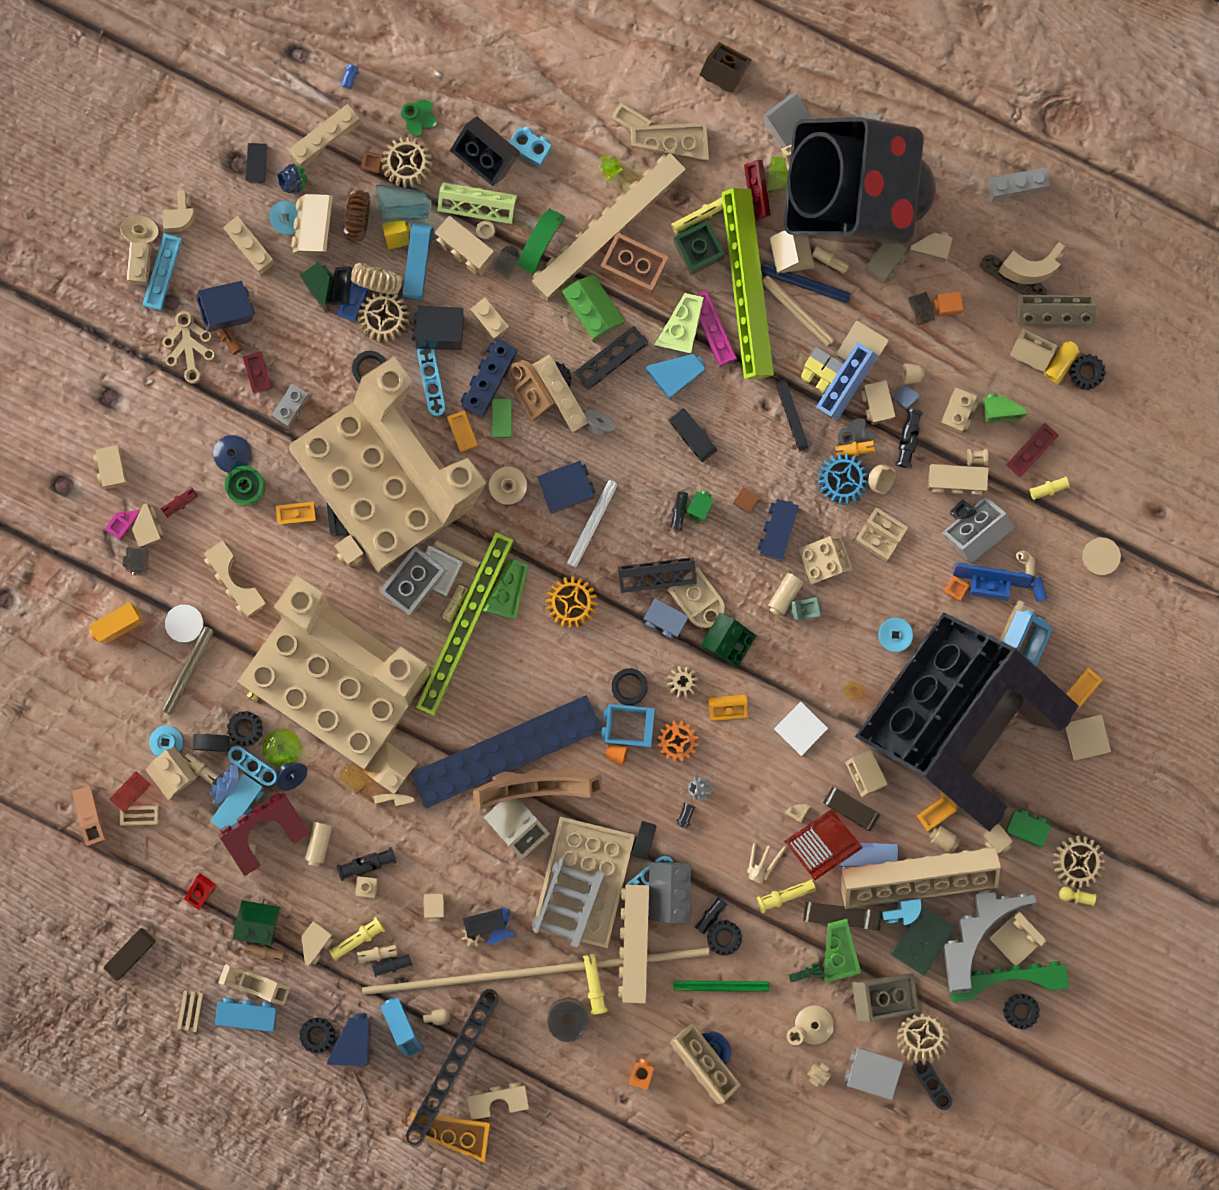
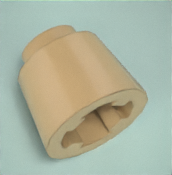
M903 364L902 378L905 385L921 382V379H924L925 371L920 365Z

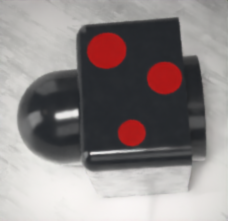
M863 117L799 120L793 129L784 216L785 231L789 235L842 243L904 244L909 242L914 235L915 222L927 214L936 194V182L933 172L922 159L924 144L922 131L913 126Z

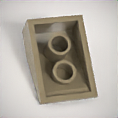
M914 973L852 982L858 1021L871 1022L919 1012Z

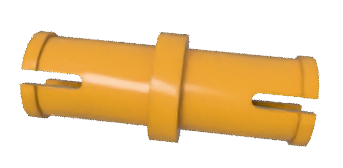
M874 440L861 443L855 441L852 444L836 446V451L844 450V452L836 453L837 458L838 454H841L842 457H845L846 454L858 457L859 454L875 453V447L867 448L868 446L875 445Z

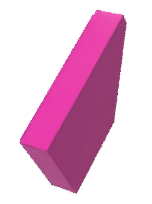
M140 510L116 513L105 529L119 540H122L136 521Z

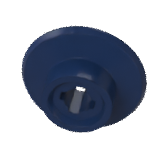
M289 762L284 764L278 772V788L283 791H289L299 786L307 776V767L301 763Z

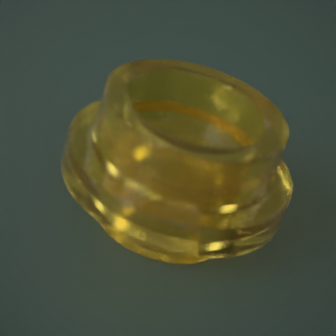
M851 681L846 684L844 694L850 700H858L863 695V687L859 682ZM852 687L857 688L856 694L850 692Z

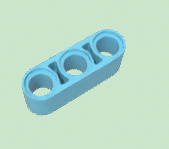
M238 746L232 747L229 750V760L266 786H274L277 783L278 773L247 750ZM237 750L242 752V758L239 761H235L233 758V754ZM252 761L258 763V769L254 772L249 770V764ZM268 772H272L274 775V779L270 783H267L264 779L265 774Z

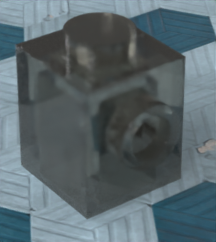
M126 547V556H123V567H126L125 570L131 572L132 576H142V573H148L149 550L146 548Z

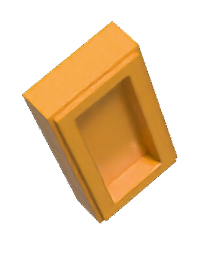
M465 410L447 416L460 453L478 447Z
M1087 668L1066 694L1079 705L1077 708L1079 709L1103 679L1090 668Z
M941 798L916 817L928 832L957 810Z

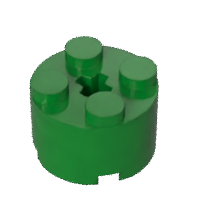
M239 466L231 471L225 480L227 495L240 506L249 507L256 505L264 497L266 491L265 481L260 473L252 467ZM247 482L249 488H246V490L244 491V489L241 486L245 485V483Z

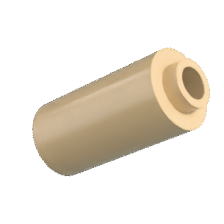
M787 573L768 604V607H770L769 611L778 617L780 614L785 615L804 582L796 576Z
M313 822L305 857L309 865L319 867L320 863L324 864L332 830L331 825Z

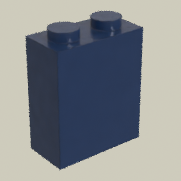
M242 281L198 291L196 300L207 332L251 322L255 311L253 304L249 303V292Z
M581 461L537 476L550 514L594 499L593 493H596L592 482L588 483L586 476L589 475L586 465L581 464Z

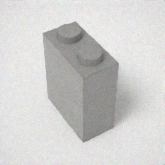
M857 1047L856 1051H852L849 1062H852L851 1069H847L844 1076V1081H847L846 1085L892 1100L903 1062Z

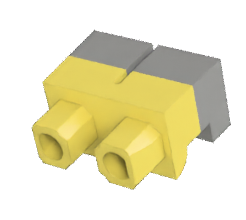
M815 347L804 365V371L800 379L809 384L813 377L818 378L820 381L815 388L824 394L843 364L833 357L829 360L830 355Z

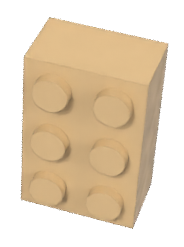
M448 216L435 232L437 245L445 252L449 250L457 262H464L467 266L466 268L474 275L477 273L481 276L495 260L494 251L451 216Z

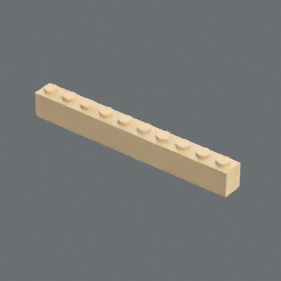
M671 153L660 157L656 162L658 165L653 169L650 167L643 174L644 177L639 182L637 180L633 182L626 194L622 193L615 200L617 203L612 207L608 206L605 208L598 220H592L584 233L582 231L578 233L574 238L575 241L570 246L568 244L564 246L557 258L553 257L550 259L543 271L539 270L533 275L532 285L547 301L614 240L617 232L621 234L685 174L686 169Z

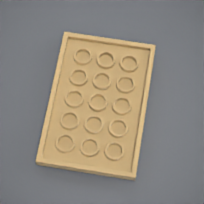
M560 817L536 916H540L555 873L551 871L555 861L559 862L560 858L564 859L563 866L588 875H596V872H600L604 876L580 942L608 948L635 835ZM559 873L556 881L558 885L583 894L585 892L589 893L591 889L587 882ZM555 891L552 892L549 900L550 903L575 912H582L585 904H582V901ZM547 909L543 917V921L570 931L572 929L576 930L578 925L575 919ZM539 928V932L567 938L556 933L547 931L545 929Z

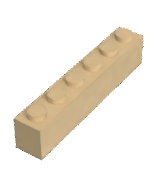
M626 885L625 889H622L621 900H625V908H621V920H625L624 928H620V939H624V947H620V959H623V967H619V978H623V986H619V998H622V1003H646L649 885Z

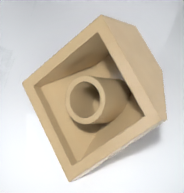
M386 741L364 773L393 794H397L418 763Z

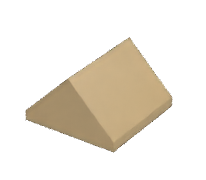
M785 230L770 237L777 274L814 268L808 237L789 235Z

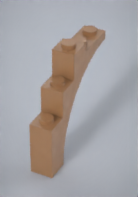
M563 767L555 772L533 769L523 775L504 771L493 776V781L473 790L474 807L481 810L504 801L544 795L592 798L602 793V779L599 773L570 767Z

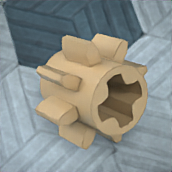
M467 933L465 937L461 938L462 940H468L467 946L474 942L477 947L478 940L484 941L481 934L476 936V940L467 937Z
M822 1062L820 1065L814 1063L807 1073L811 1077L808 1081L816 1087L818 1084L824 1086L831 1076L827 1072L830 1068Z

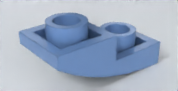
M230 764L228 771L224 772L223 778L217 777L215 785H211L210 796H213V804L217 805L222 802L236 786L239 779L238 765Z

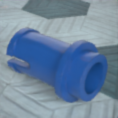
M348 64L345 67L346 71L340 86L351 90L355 77L359 74V68Z
M1042 577L1032 579L1030 584L1033 587L1036 602L1048 599L1043 583L1045 580H1042Z

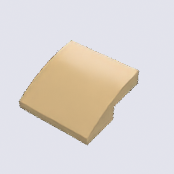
M856 320L836 356L846 361L857 342L880 356L889 340Z
M876 507L854 542L887 562L908 527Z

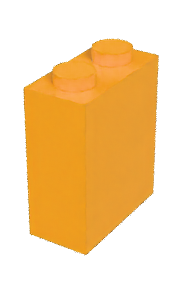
M129 602L90 624L89 626L92 630L89 633L94 641L106 645L145 623L136 605Z

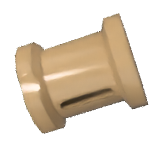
M968 449V466L972 464H984V466H987L988 449L983 451Z

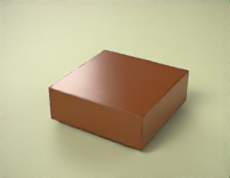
M365 151L360 169L379 174L382 165L381 159L384 156Z
M743 487L733 504L750 513L760 497Z

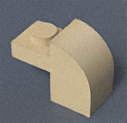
M177 190L178 209L163 210V228L166 233L184 231L195 220L196 212L193 208L188 209V207H191V197L188 196L185 190Z

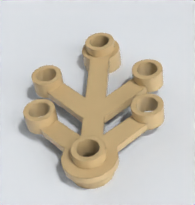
M181 311L175 317L176 326L163 339V345L168 349L173 348L175 345L174 340L181 331L183 339L172 354L166 357L165 362L169 367H175L178 363L177 359L185 350L188 369L185 371L184 377L188 383L196 384L199 382L201 375L195 367L193 348L201 353L207 361L214 360L215 353L191 338L190 330L198 334L205 343L212 340V334L196 325L191 313ZM183 318L188 319L186 324L181 323ZM206 333L210 335L207 340L203 339V335ZM168 339L172 340V344L169 346L165 344ZM207 352H212L211 358H206ZM170 358L175 359V362L173 364L168 363V360ZM195 373L196 378L191 380L190 375Z

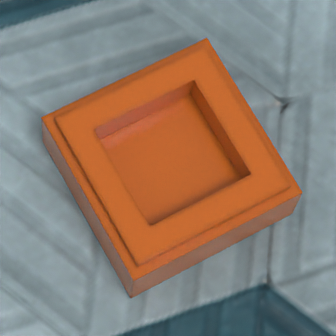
M953 575L943 593L961 602L970 585Z

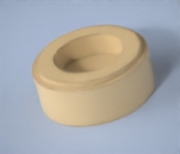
M489 221L480 222L476 228L477 236L483 241L491 240L495 235L494 225Z

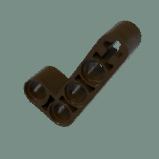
M805 902L803 921L828 924L847 919L849 927L880 930L882 911L861 908L845 909V906Z

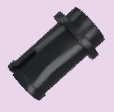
M687 803L683 804L679 819H676L677 826L685 829L691 826L690 820L695 809L694 806Z

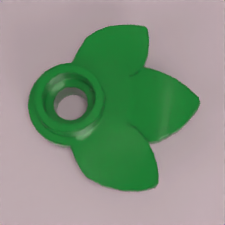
M422 99L415 104L407 103L402 107L401 115L406 121L407 130L412 135L419 137L422 133V128L427 129L436 126V119L429 112L433 107L432 102ZM409 110L414 111V114L412 116H409L407 114Z

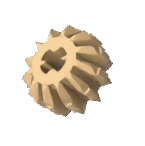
M678 666L679 673L672 669L671 673L675 677L667 676L668 680L673 681L667 683V687L674 686L670 693L673 694L677 690V698L680 697L681 692H683L684 698H687L686 691L693 695L694 691L691 687L698 689V685L692 682L698 681L699 678L691 677L695 674L694 670L690 674L687 673L689 670L688 666H686L684 672H682V667ZM680 677L688 680L685 687H681V684L678 685L677 682L680 681Z

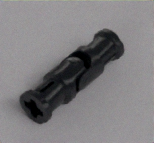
M915 409L906 410L907 419L902 428L898 448L900 450L898 461L895 462V465L898 467L912 468L911 459L913 453H915L917 437L919 435L920 416L923 415L922 411Z
M389 847L386 851L374 852L353 859L350 863L336 865L341 881H344L345 878L354 875L360 876L364 873L381 869L383 865L392 862L395 864L397 861L393 848Z

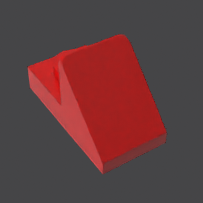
M199 873L184 900L200 910L217 886L209 878Z

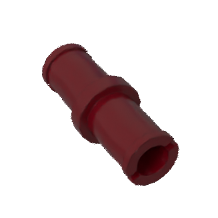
M191 486L181 495H176L174 500L160 509L168 519L178 510L186 508L185 505L199 496Z

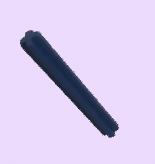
M765 263L761 265L763 275L844 303L849 301V292L791 272L777 274L776 267Z

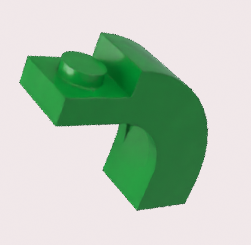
M550 208L546 213H543L521 253L517 263L518 267L531 274L535 273L552 238L565 220L564 215Z

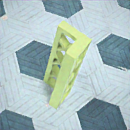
M442 182L437 211L512 224L517 195ZM443 199L451 200L454 205L451 207L442 206ZM466 202L469 203L473 208L470 210H464L461 204ZM488 206L491 212L482 213L479 208ZM501 209L510 210L509 217L501 216L498 211Z

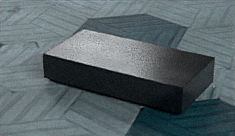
M248 143L246 181L265 182L267 144Z
M351 266L335 268L329 298L331 305H344L348 303L352 283L351 273L354 269Z
M501 908L463 918L467 937L505 928Z

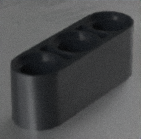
M684 408L668 420L702 463L717 452L714 444Z
M913 1061L912 1070L934 1105L941 1110L949 1109L952 1105V1098L930 1063L926 1061V1070L919 1073L916 1069L917 1064ZM935 1079L937 1081L934 1089L927 1087L928 1080ZM945 1095L948 1099L947 1103L940 1106L938 1098Z

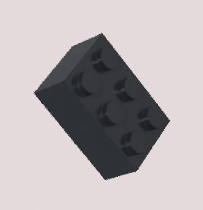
M478 116L465 124L450 149V152L491 186L504 179L520 153L518 149Z

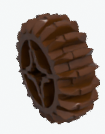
M353 190L350 193L344 223V236L347 240L361 242L365 237L370 213V195L368 192Z

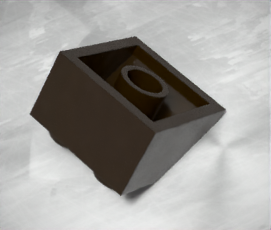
M719 42L707 57L699 76L708 82L720 86L722 90L733 93L752 59Z

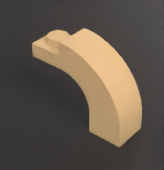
M1059 242L1045 259L1035 262L1026 260L1013 251L998 272L1006 278L1021 284L1043 282L1050 278L1061 265L1058 262L1064 255L1061 252L1065 246Z
M226 964L218 982L280 1005L285 1004L291 988L260 974Z

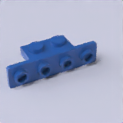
M956 563L953 572L955 577L972 579L970 595L1003 601L1009 600L1010 586L1029 588L1032 580V575L1023 572L1017 573L1005 569L998 570L986 566H973L967 563Z

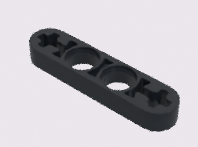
M785 379L776 382V387L799 452L809 449L787 382Z

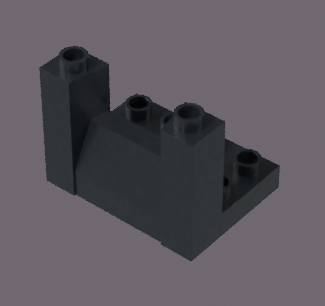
M943 612L855 737L869 749L914 774L965 818L990 832L995 824L1003 818L1008 806L973 774L1017 711L1033 725L1062 731L1069 725L1071 717L1079 705L1015 647Z

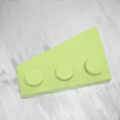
M684 293L654 345L692 353L704 297Z

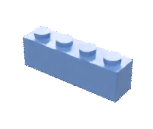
M857 342L816 407L838 420L879 355Z

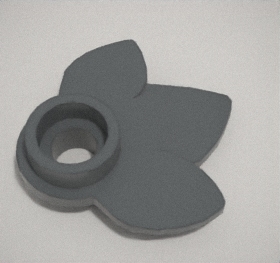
M855 419L850 422L848 427H844L839 431L838 441L842 445H848L855 441L857 443L872 441L876 436L871 430L864 428L865 419ZM846 433L851 435L848 440H845L843 437ZM865 453V454H859V457L865 456L866 453Z

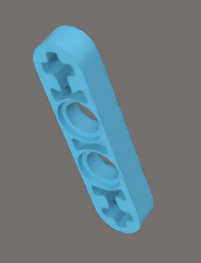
M418 349L417 355L428 410L432 416L440 417L445 413L446 407L434 349H427L431 351L428 354L429 361L434 360V362L422 364V362H426L425 356L421 355L424 350ZM432 366L435 369L434 375L426 376L424 374L425 368ZM430 385H437L439 391L437 394L431 395L428 393V387ZM441 396V399H437V402L442 408L439 409V413H436L435 410H432L435 406L434 401H429V399H436Z

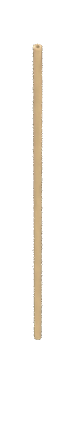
M709 948L648 954L647 962L708 956ZM623 959L596 960L597 968L623 965ZM585 962L378 985L362 987V994L368 995L586 970Z

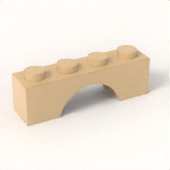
M347 104L288 149V152L297 165L304 169L332 141L341 136L348 135L361 124L360 119Z
M547 355L532 364L555 401L569 430L574 432L588 424L586 416L552 357Z
M221 541L204 553L207 557L204 561L210 569H215L217 572L215 575L216 579L221 585L223 583L228 589L225 592L231 600H236L238 603L236 608L242 616L246 615L250 618L268 605L256 588H240L233 582L231 566L236 557L224 541Z

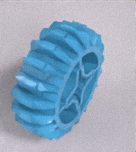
M838 454L837 460L834 456H831L830 461L832 463L825 460L824 464L827 468L820 467V471L824 472V474L819 473L817 477L823 480L818 481L817 484L824 485L820 492L827 491L824 497L828 498L831 495V503L835 501V498L838 499V505H841L842 499L848 505L849 498L855 503V495L858 498H862L863 495L859 491H867L862 486L868 485V481L863 480V478L869 477V474L862 473L867 468L866 466L860 468L859 466L862 461L859 460L855 463V456L851 460H848V454L845 455L844 459H842L841 454ZM837 465H847L842 472L831 470ZM852 468L856 471L858 475V483H856L855 480H853L850 476V471ZM847 471L846 480L848 482L842 483L841 487H839L841 479L838 476L842 477ZM828 475L836 481L835 490L828 483ZM843 487L855 488L849 494H839Z

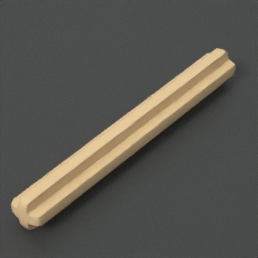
M766 276L762 280L763 286L827 347L834 342V338L773 279Z

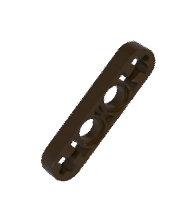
M987 255L983 258L981 268L984 272L1021 295H1035L1032 291L1029 294L1026 293L1031 284H1027L1025 289H1020L1017 286V282L1004 279L1001 273L997 272L996 274L994 272L996 268L993 266L987 268V263L985 262H989L991 259L994 261L993 265L998 267L1004 261L994 255ZM1039 283L1032 284L1034 286L1032 290L1035 292L1041 290V295H1047V290Z

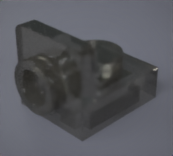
M505 246L501 250L492 269L509 278L521 253L513 246Z

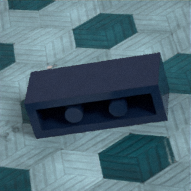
M777 499L776 503H771L769 514H772L770 521L766 520L763 532H766L764 539H760L757 549L761 551L760 556L782 562L799 505Z

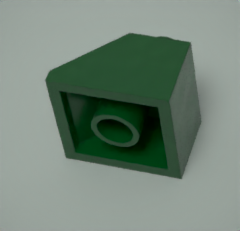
M317 262L300 274V277L326 313L329 311V298L332 288L331 279L333 276L326 265L321 266Z
M242 900L235 922L233 939L273 945L280 906Z

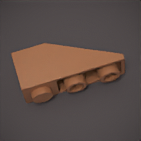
M91 785L72 791L80 829L86 846L107 841L108 837Z

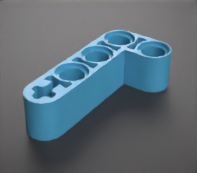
M420 223L412 225L403 298L420 301L423 299L429 248L434 230L433 225Z

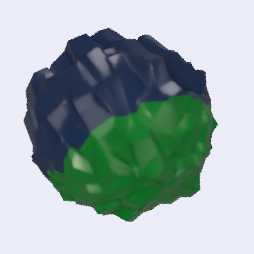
M294 163L289 164L283 171L277 174L279 186H281L282 191L298 194L303 190L308 181L305 170Z

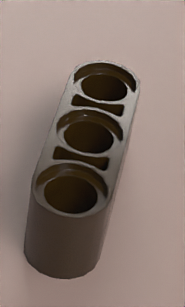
M833 786L823 801V804L870 832L880 817V814Z
M143 927L140 928L107 962L103 969L116 981H119L154 945L156 940Z

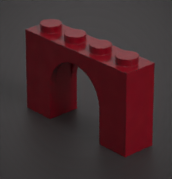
M284 793L273 795L268 803L265 805L263 803L259 804L253 809L254 812L248 816L247 814L240 816L237 819V823L232 826L227 825L220 830L221 833L218 834L244 876L261 866L248 844L250 830L258 822L264 820L278 822L293 844H296L310 834Z

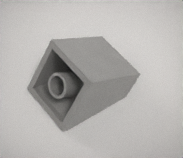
M794 91L764 114L763 125L778 144L784 148L792 145L793 129L796 123L801 119L813 118Z

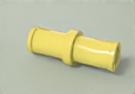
M1065 476L1052 482L1047 481L1044 485L1029 490L1032 499L1035 500L1046 495L1052 496L1055 492L1070 488V485Z

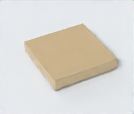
M1102 715L1072 721L1065 728L1073 761L1111 752Z

